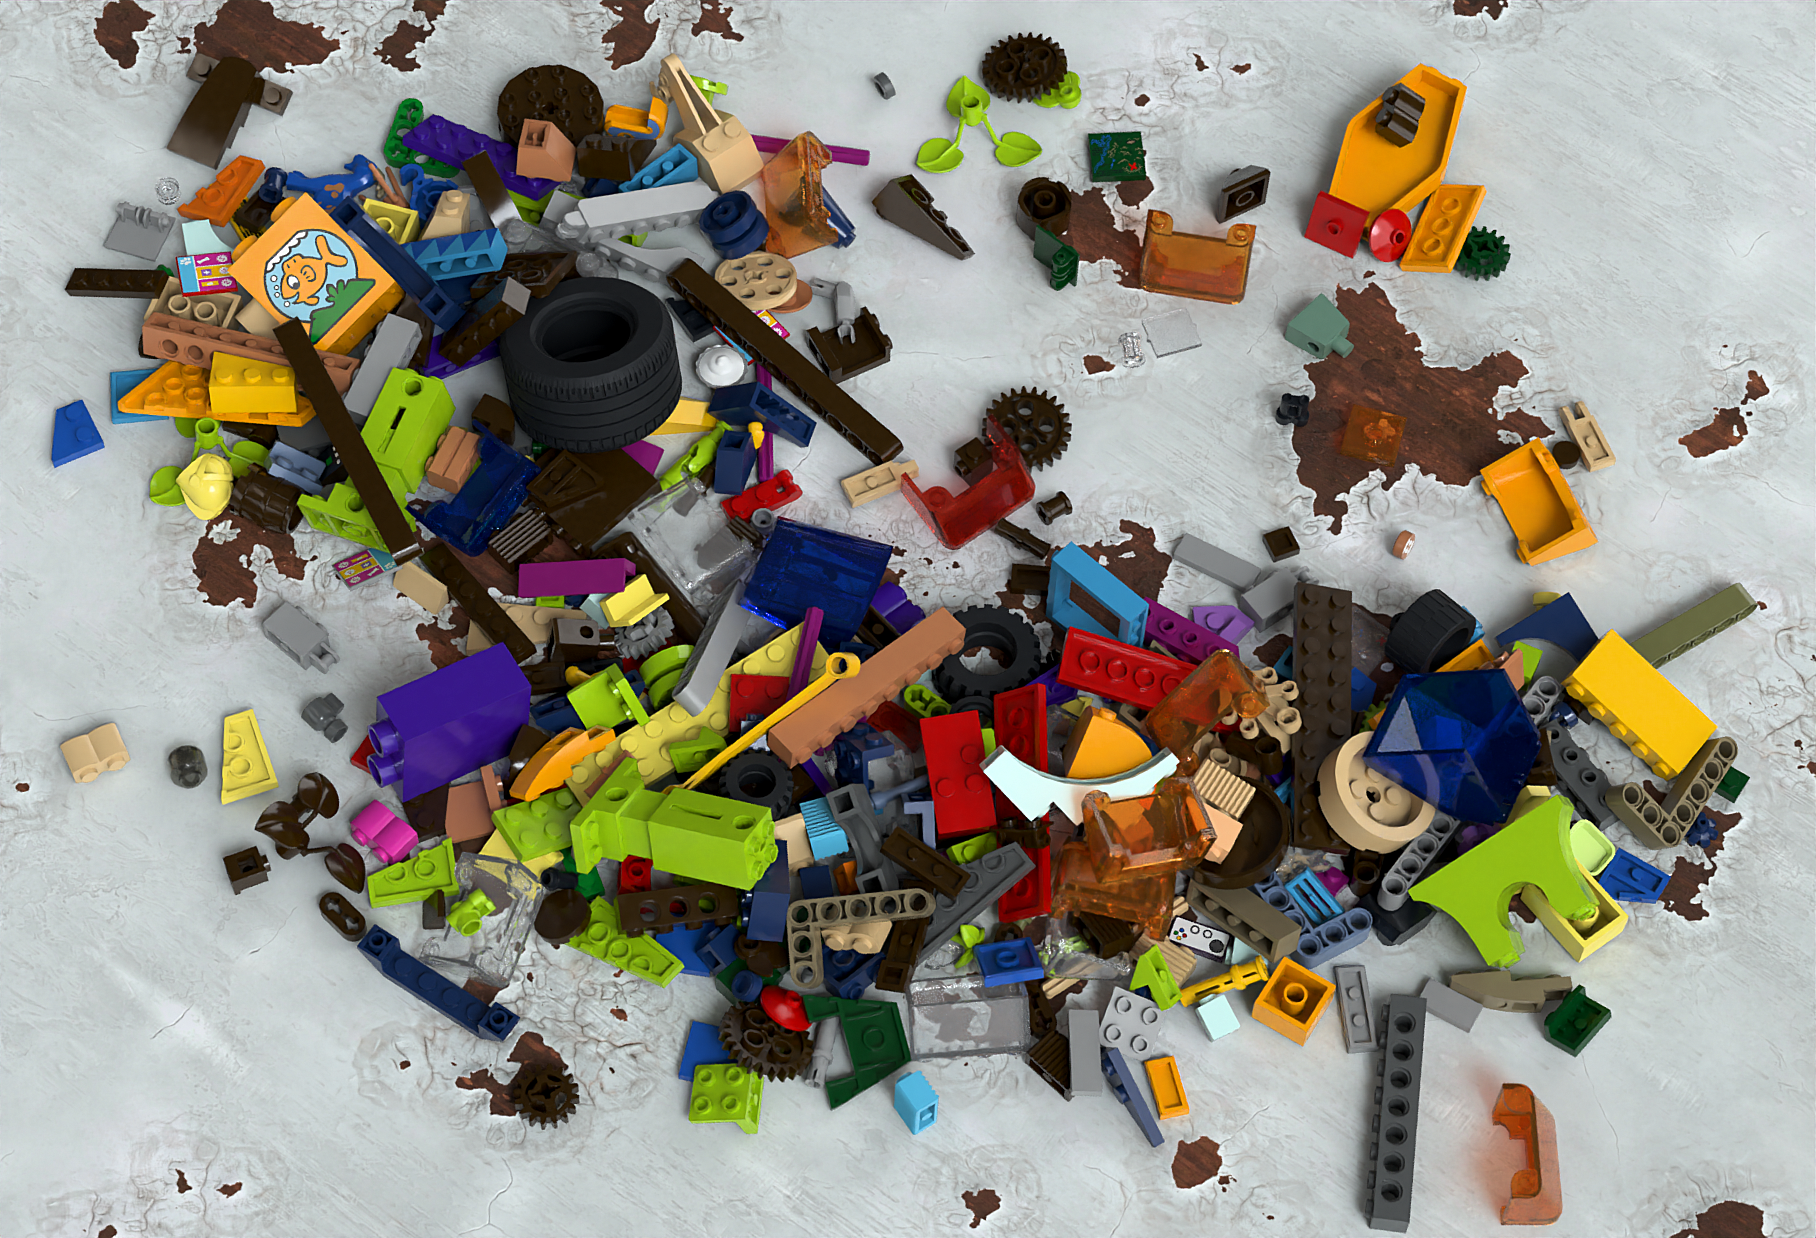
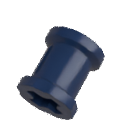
M271 167L266 170L264 174L265 182L260 186L259 190L261 199L270 203L281 201L282 189L286 186L288 177L284 170L277 167Z

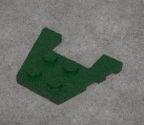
M814 995L802 996L808 1024L839 1017L854 1076L824 1083L830 1111L839 1108L911 1063L912 1058L897 1002L864 999L849 1000L830 996L829 998L815 997Z

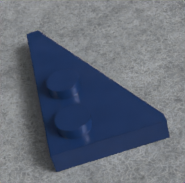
M1100 1047L1101 1071L1113 1087L1117 1100L1125 1105L1151 1146L1155 1148L1161 1145L1165 1140L1118 1047Z

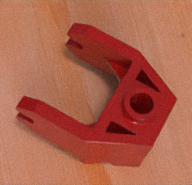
M635 855L626 857L620 863L617 872L616 895L651 891V867L654 866L653 860ZM676 903L670 904V912L684 913L681 905ZM643 907L640 909V914L645 915L646 913H654L653 910L648 907Z

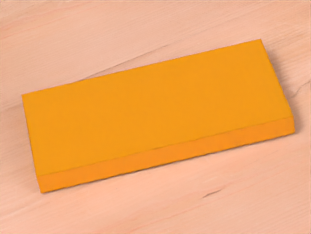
M1441 184L1439 188L1431 193L1399 264L1402 271L1451 273L1487 191L1484 185Z

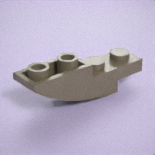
M1497 968L1488 969L1482 973H1471L1470 971L1457 972L1451 975L1447 985L1452 990L1483 1005L1484 1008L1515 1013H1541L1545 1001L1563 1000L1573 987L1571 976L1561 977V975L1553 974L1542 979L1521 977L1512 981L1510 970L1501 971Z

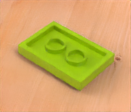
M567 787L540 796L533 801H524L494 811L491 820L519 863H523L572 846L569 824L579 814L582 807Z

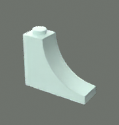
M209 219L194 220L190 223L182 224L187 256L231 251L232 256L234 249L224 244L215 235Z

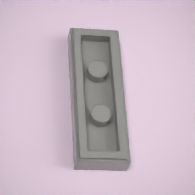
M1188 533L1184 535L1173 554V559L1241 592L1254 585L1261 574V568Z
M1365 965L1335 968L1334 974L1348 1054L1378 1051L1379 1046Z
M1069 1009L1067 1022L1071 1096H1101L1102 1072L1098 1010Z

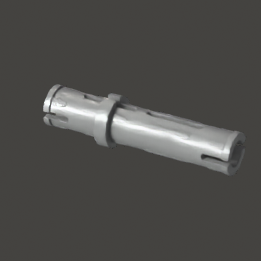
M839 1017L821 1021L815 1048L813 1049L814 1053L811 1054L812 1060L807 1078L805 1079V1084L811 1088H814L815 1082H817V1089L824 1087L828 1065H831L833 1061L831 1053L840 1022Z

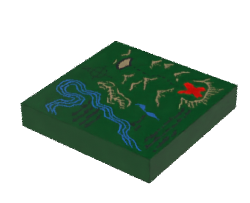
M1141 131L1088 134L1092 183L1146 180Z

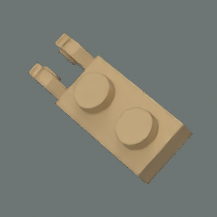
M1575 402V412L1579 418L1575 420L1567 406L1560 407L1559 414L1573 443L1579 448L1580 456L1589 473L1615 465L1616 457L1597 421L1590 414L1584 402Z

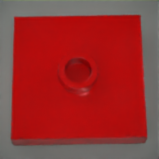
M1320 191L1317 195L1304 237L1353 259L1370 212L1324 191Z

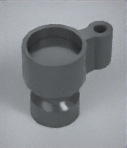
M333 693L328 694L324 699L322 697L314 699L301 714V718L315 731H324V736L331 743L340 740L348 730V726L342 720L335 719L343 710L344 704Z

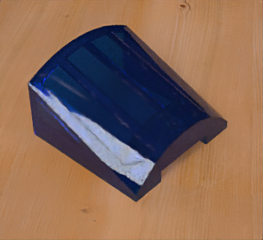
M778 516L737 605L787 631L805 621L808 608L818 607L824 612L818 641L825 648H840L841 641L850 642L857 633L882 580L894 546Z

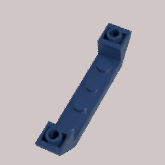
M376 924L357 945V949L385 978L479 1039L503 1042L520 1021L518 1015L501 1004L495 1002L492 1007L488 1006L401 950L399 939Z

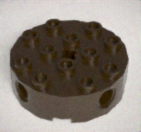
M561 64L542 65L524 70L507 83L499 96L497 116L502 142L518 149L525 119L552 122L576 148L586 135H604V102L598 86L584 73Z

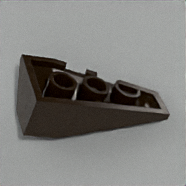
M912 174L892 179L871 202L876 207V212L880 217L952 256L965 260L975 254L958 230L948 227L946 224V219L948 218L946 214L934 208L931 203L935 199Z

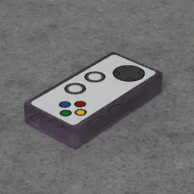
M1176 915L1168 937L1170 942L1178 947L1185 946L1196 955L1222 963L1232 934Z

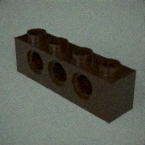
M718 883L616 895L613 899L618 935L626 934L628 939L645 936V931L656 930L657 935L674 932L673 928L685 926L686 931L702 929L705 923L714 922L715 927L728 926L732 924V920H735L740 915L736 888ZM699 901H710L713 906L712 913L702 912L699 908ZM676 903L681 905L684 915L682 917L673 916L670 913V904ZM643 907L652 909L655 915L654 920L645 921L640 915V909Z

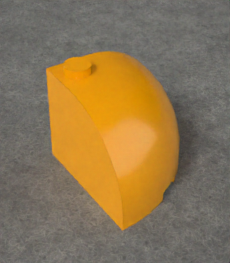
M1089 705L1080 715L1062 753V760L1066 778L1083 780L1106 778L1127 772L1149 761L1153 756L1143 739L1132 728L1117 719L1115 712L1101 707L1098 709ZM1157 783L1154 785V791L1147 798H1140L1137 801L1143 809H1149Z

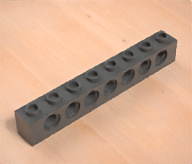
M1391 994L1388 1004H1383L1381 1021L1386 1022V1029L1380 1032L1379 1049H1384L1383 1059H1378L1376 1076L1381 1077V1087L1376 1086L1374 1104L1379 1105V1114H1374L1372 1121V1132L1377 1133L1376 1142H1371L1369 1160L1375 1161L1374 1171L1369 1170L1367 1189H1372V1199H1367L1365 1206V1217L1370 1218L1369 1229L1406 1233L1410 1223L1427 998ZM1395 1026H1404L1408 1029V1032H1400ZM1401 1053L1407 1059L1399 1060L1393 1054ZM1398 1080L1404 1084V1087H1395L1391 1081ZM1396 1108L1401 1111L1402 1115H1393L1388 1109ZM1394 1136L1399 1139L1400 1143H1390L1386 1137ZM1392 1164L1398 1171L1390 1172L1385 1169L1384 1165ZM1382 1193H1391L1396 1199L1392 1201L1383 1198Z

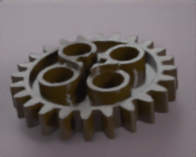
M1029 32L1027 37H1023L1021 33H1018L1017 39L1009 35L1008 42L998 40L999 47L991 46V53H985L986 60L982 61V74L985 86L990 87L991 93L997 92L999 99L1006 95L1007 102L1017 98V103H1020L1023 98H1026L1028 103H1031L1034 96L1042 100L1041 94L1045 93L1050 96V88L1058 90V82H1064V75L1068 73L1067 57L1065 56L1064 49H1060L1059 42L1052 44V37L1043 40L1041 33L1036 38H1033L1032 32Z
M1022 386L1021 393L1017 394L1016 390L1011 388V395L1009 397L1002 392L1000 395L1001 402L995 399L992 400L993 409H986L987 417L983 418L982 425L985 427L982 429V436L987 437L984 439L985 447L991 446L989 451L993 455L998 454L997 464L1005 460L1007 461V470L1012 465H1017V473H1020L1022 467H1026L1028 473L1031 474L1033 466H1036L1042 472L1043 463L1052 467L1053 458L1061 460V451L1067 452L1068 444L1066 442L1071 441V434L1068 432L1072 429V423L1067 422L1069 421L1070 414L1062 413L1065 405H1055L1057 396L1047 399V390H1044L1039 395L1037 394L1036 387H1033L1031 393H1027L1025 386ZM1025 408L1029 409L1032 413L1023 415L1019 410ZM1048 425L1052 427L1053 430L1049 432H1044L1040 429V427ZM1011 428L1014 432L1004 434L1001 432V429ZM1028 444L1034 446L1035 449L1026 451L1022 446Z
M760 1000L757 1005L753 1002H747L745 1005L739 1001L736 1007L730 1006L720 1022L718 1031L721 1034L718 1040L724 1042L722 1050L731 1051L727 1058L737 1059L736 1067L738 1068L746 1066L748 1075L753 1071L757 1072V1077L760 1080L763 1075H767L770 1082H773L776 1076L781 1082H784L787 1077L794 1080L796 1075H802L812 1060L811 1054L814 1053V1050L811 1047L814 1042L807 1039L810 1032L793 1031L779 1025L767 1015Z

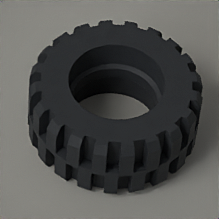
M984 604V608H977V605L968 606L966 612L958 610L953 613V617L966 628L964 646L955 655L949 654L936 669L932 670V679L935 680L934 686L938 693H943V699L948 704L956 703L967 696H982L994 702V695L1024 687L1039 677L1042 652L1040 650V640L1034 634L1032 625L1029 622L1023 623V616L1017 612L1011 614L1009 613V608L1000 606V609L992 608L993 604ZM990 646L1007 654L1013 664L1000 674L985 676L968 670L959 658L966 651L974 647Z

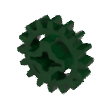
M1472 226L1471 233H1468L1455 262L1458 263L1457 271H1466L1464 277L1467 278L1472 274L1475 281H1478L1480 276L1489 281L1491 274L1498 278L1500 271L1505 272L1511 255L1508 253L1510 245L1504 244V236L1496 237L1497 230L1494 229L1489 233L1486 226H1483L1481 231Z

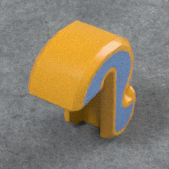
M655 96L652 98L650 111L618 104L612 105L607 109L604 130L610 136L624 137V134H628L632 138L657 140L665 132L668 107L660 98Z

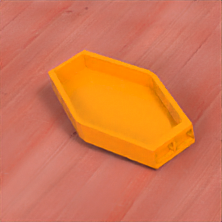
M1420 63L1393 85L1402 83L1425 98V107L1418 120V130L1412 143L1399 148L1376 133L1377 122L1375 120L1377 114L1382 110L1383 94L1355 115L1347 125L1329 194L1370 212L1361 237L1367 242L1371 225L1381 212L1394 208L1407 214L1439 188L1444 180L1465 101L1467 86L1457 79H1451L1441 74L1434 67H1427Z

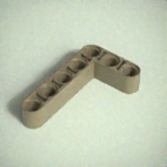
M1728 736L1707 740L1692 757L1660 806L1635 782L1610 786L1605 793L1606 804L1650 850L1655 851L1676 847L1680 844L1738 755L1737 743Z
M915 888L793 902L788 907L786 917L792 981L795 985L805 989H815L821 985L824 978L820 928L925 918L934 912L936 908L935 898L931 893ZM923 895L926 899V905L922 910L916 911L914 909V900L918 896ZM894 898L897 907L893 913L887 914L884 905L887 900ZM864 901L867 904V912L862 917H858L855 913V907L859 902ZM835 904L838 914L834 919L828 920L826 910L830 905ZM806 907L809 916L805 922L799 923L797 913L801 908ZM808 937L811 941V947L807 952L802 953L799 943L803 938ZM811 967L813 978L808 983H804L801 977L802 972L805 968Z

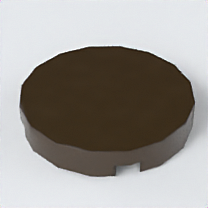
M573 889L559 890L550 894L540 903L535 912L534 927L545 942L553 945L565 944L570 942V938L575 935L578 937L585 931L590 923L592 911L589 902L581 892Z

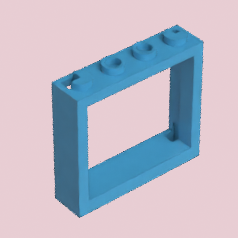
M1072 541L1060 551L1056 550L1051 557L1052 563L1049 572L1050 580L1048 598L1046 600V616L1065 632L1071 626L1142 648L1149 604ZM1071 580L1120 619L1118 638L1069 599Z

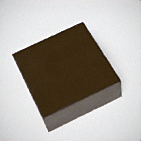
M1289 526L1263 534L1262 541L1273 563L1300 553V547Z

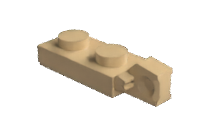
M914 459L901 465L899 462L893 463L891 460L842 480L841 487L852 508H855L904 488L909 484L910 480L919 476V467Z

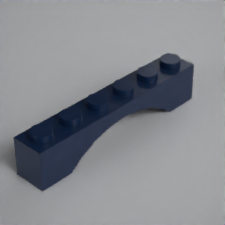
M349 195L329 214L403 288L417 306L444 331L447 332L466 313L407 251Z

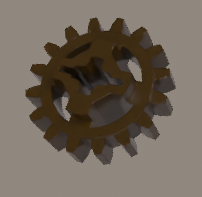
M549 1063L547 1069L542 1070L538 1064L536 1065L535 1073L529 1070L525 1071L526 1080L518 1078L517 1086L520 1089H514L513 1091L514 1098L517 1099L514 1101L515 1109L521 1110L519 1113L522 1120L529 1117V1125L531 1127L539 1122L542 1130H545L547 1123H551L553 1128L556 1129L558 1127L557 1121L560 1119L564 1123L569 1122L567 1113L576 1114V1106L574 1104L580 1103V1097L576 1094L579 1092L578 1083H573L572 1073L564 1076V1067L560 1066L557 1071H554L552 1063ZM548 1094L550 1098L545 1099L544 1095Z

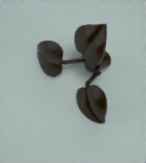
M318 772L306 774L300 779L297 791L301 802L307 808L313 810L311 815L303 823L298 822L299 818L296 809L287 802L277 801L263 811L254 830L276 842V852L285 860H290L299 853L305 857L308 854L328 852L329 854L325 856L324 862L330 874L342 885L360 894L364 889L366 868L362 856L354 847L341 843L335 849L332 846L307 848L310 837L304 829L317 817L318 813L326 819L332 818L339 809V797L333 784L324 775Z

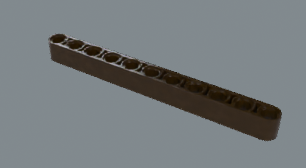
M685 258L666 275L668 284L675 292L874 465L879 466L889 462L904 450L901 441L889 429L695 261Z
M298 316L272 329L395 563L399 567L422 555L423 551Z

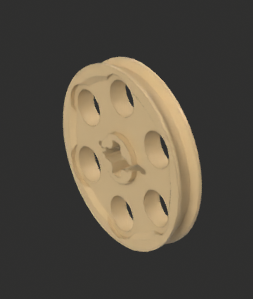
M756 251L739 259H726L719 265L715 273V280L751 311L778 307L790 300L797 289V273L793 264L786 258L770 252ZM763 263L771 264L770 266H766V267H764V266H759L760 264H763ZM735 267H743L744 269H742V270H734L733 268H735ZM783 275L788 276V278L785 279L777 278L778 276ZM725 283H734L735 285L725 286V285H723V284H725ZM772 291L779 292V294L777 295H771L768 293ZM744 295L753 296L751 298H742Z

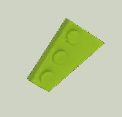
M451 837L429 851L425 849L417 853L418 856L404 863L398 862L368 876L371 908L423 901L435 891L441 889L444 891L445 897L460 895Z

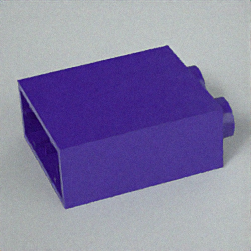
M504 642L377 696L376 722L367 726L368 735L375 753L367 756V764L374 781L380 788L391 784L402 803L422 793L431 791L478 770L480 767L487 766L510 755L522 725L529 724L532 686Z

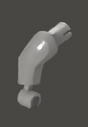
M816 278L813 283L817 284V287L812 285V295L833 300L836 307L837 324L841 325L838 328L840 343L843 344L842 338L845 335H850L851 341L854 343L855 333L852 324L855 322V297L851 285L844 281L834 284Z

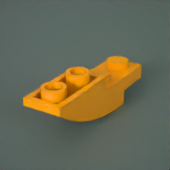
M596 725L587 731L570 727L546 743L524 766L509 790L510 795L524 801H533L541 796L540 793L547 789L563 785L564 780L573 776L570 765L581 763L584 757L592 752L603 751L607 744L616 740L614 730Z

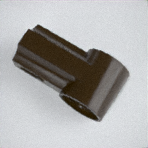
M223 421L222 424L223 431L247 438L249 441L258 443L268 450L272 448L278 437L276 427L278 425Z
M1235 730L1229 735L1225 746L1227 754L1256 764L1259 772L1263 775H1275L1282 771L1284 763L1279 739L1271 736L1260 739L1256 737L1246 739L1240 731Z

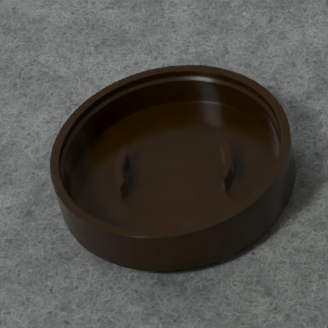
M1235 775L1245 783L1253 786L1256 790L1253 798L1237 821L1243 824L1230 852L1221 864L1207 860L1201 853L1194 850L1180 813L1187 803L1189 795L1185 793L1176 804L1171 816L1169 830L1173 852L1183 871L1198 883L1223 890L1249 887L1271 875L1283 861L1290 841L1287 813L1279 796L1270 787L1256 779Z

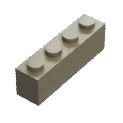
M1192 878L1190 879L1185 902L1272 963L1297 950L1302 927L1247 888L1234 890L1215 889L1202 885Z

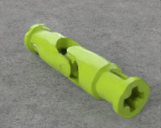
M718 421L716 428L709 435L702 436L687 454L683 455L659 477L664 497L657 503L650 497L645 501L655 510L661 511L668 499L673 495H678L701 472V469L706 464H710L717 458V449L725 430L734 431L731 426L724 421ZM680 470L688 474V476L683 479Z

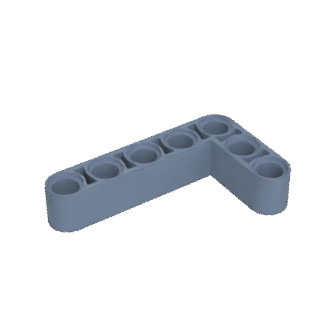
M1275 871L1264 879L1267 883H1257L1245 887L1268 904L1273 901L1279 902L1282 907L1274 908L1302 927L1297 950L1289 954L1292 961L1308 970L1363 943L1369 936L1372 916L1363 908L1351 909L1313 929ZM1352 923H1359V924H1361L1364 928H1362V929H1357V928L1353 927L1351 924H1352ZM1327 936H1334V937H1336L1339 941H1337V942H1332V941L1328 940L1326 937H1327ZM1309 949L1314 954L1307 955L1304 954L1301 950Z

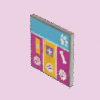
M369 548L332 565L334 571L350 591L367 584L370 586L379 582L380 578L403 569L402 565L397 566L391 554L374 548Z

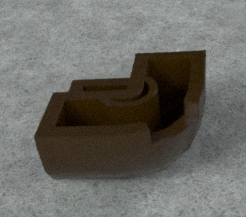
M526 724L522 725L508 757L511 760L510 775L503 778L504 799L506 800L515 798L510 795L509 790L524 766L546 743L552 740L542 731Z

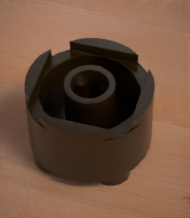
M1048 177L1034 178L1023 185L1018 196L1016 219L1019 228L1032 241L1035 242L1037 225L1044 230L1051 231L1056 237L1068 230L1072 196L1067 186L1058 180L1057 183L1050 181Z

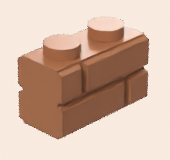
M450 427L447 435L442 434L437 443L438 451L435 457L430 456L426 462L425 472H427L428 483L458 495L479 458L478 444L482 438L471 432H465L460 428Z

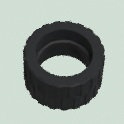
M1440 589L1428 591L1412 603L1394 625L1385 643L1384 653L1387 658L1420 683L1466 648L1475 632L1476 619Z

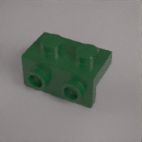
M1579 984L1573 991L1565 995L1562 1004L1554 1012L1552 1011L1547 1015L1544 1021L1546 1040L1576 1058L1612 1017L1611 1010L1588 998L1585 987Z

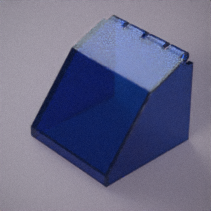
M1505 668L1403 674L1362 755V759L1368 767L1443 813L1494 826L1495 822L1501 824L1507 822L1513 809V804L1516 803L1523 788V783H1525L1533 762L1536 760L1542 747V743L1538 741L1541 734Z

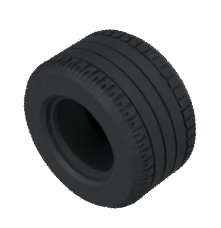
M583 277L559 282L548 296L538 299L533 296L529 297L524 316L501 334L500 356L514 417L525 433L549 447L561 451L566 449L572 453H600L629 446L644 439L658 429L671 416L679 402L682 390V376L671 316L664 303L657 296L632 282L612 277Z

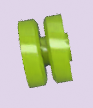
M679 645L662 650L651 656L640 667L639 674L645 682V688L649 690V699L656 711H660L675 701L671 695L692 654L693 645Z

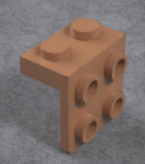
M492 765L480 767L482 781L449 788L445 829L447 838L451 837L452 843L492 835L497 829L491 820L494 811L508 807L506 799L500 801L498 792L503 791L500 774L494 775Z

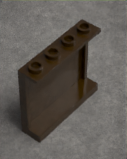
M550 448L511 482L515 490L513 495L515 500L523 508L528 506L541 520L550 525L552 533L558 539L564 538L567 540L568 546L576 555L582 554L587 559L591 556L589 549L648 497L656 503L664 497L659 480L621 448L600 453L570 452L603 477L605 485L549 508L527 492L526 486L562 452L561 450Z

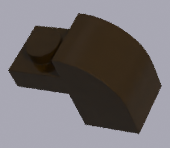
M484 394L471 416L473 430L484 434L478 444L479 459L490 463L494 455L500 454L504 443L513 446L516 438L515 420L511 408L505 402Z

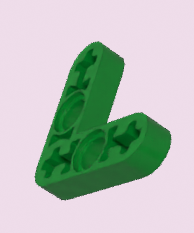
M408 98L402 101L384 146L386 163L391 167L399 169L407 164H417L422 167L424 174L441 178H453L458 175L460 169L451 165L444 167L443 165H447L446 163L439 160L434 161V158L428 156L429 160L426 163H417L415 161L416 157L425 154L402 145L403 137L398 136L397 132L400 129L412 130L422 123L424 118L423 105L418 99ZM412 109H415L416 111H413L411 114V121L408 120L407 112H411ZM396 151L401 152V153H398L396 156H392V155H394V154L396 153Z

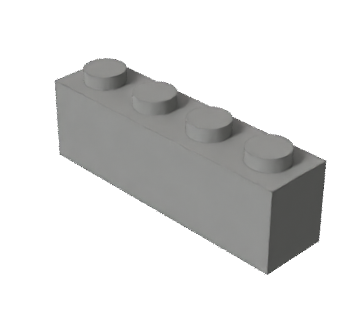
M388 313L384 322L381 321L378 324L376 338L373 344L368 345L366 348L364 362L361 368L355 370L349 392H345L342 396V400L354 423L365 425L392 368L395 367L403 370L408 367L423 337L418 323Z

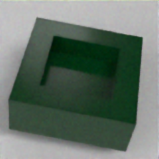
M1730 766L1714 792L1735 803L1750 777Z

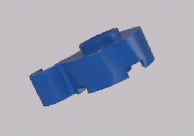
M407 164L399 170L402 186H406L409 182L413 181L410 209L418 211L420 229L422 230L442 192L457 190L459 186L449 179H446V182L433 181V178L425 179L424 170L417 164Z

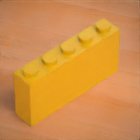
M1613 629L1599 638L1561 682L1570 696L1584 704L1593 717L1600 719L1609 728L1612 735L1625 742L1635 756L1642 758L1652 767V771L1658 777L1669 781L1682 771L1718 728Z

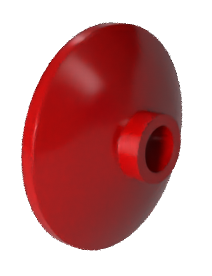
M1394 208L1384 210L1375 218L1371 225L1368 237L1369 248L1373 256L1379 261L1393 262L1399 259L1409 245L1412 228L1408 216L1403 211Z
M770 985L765 987L760 993V1003L764 1011L779 1025L793 1031H805L813 1024H808L802 997L797 992L782 986Z

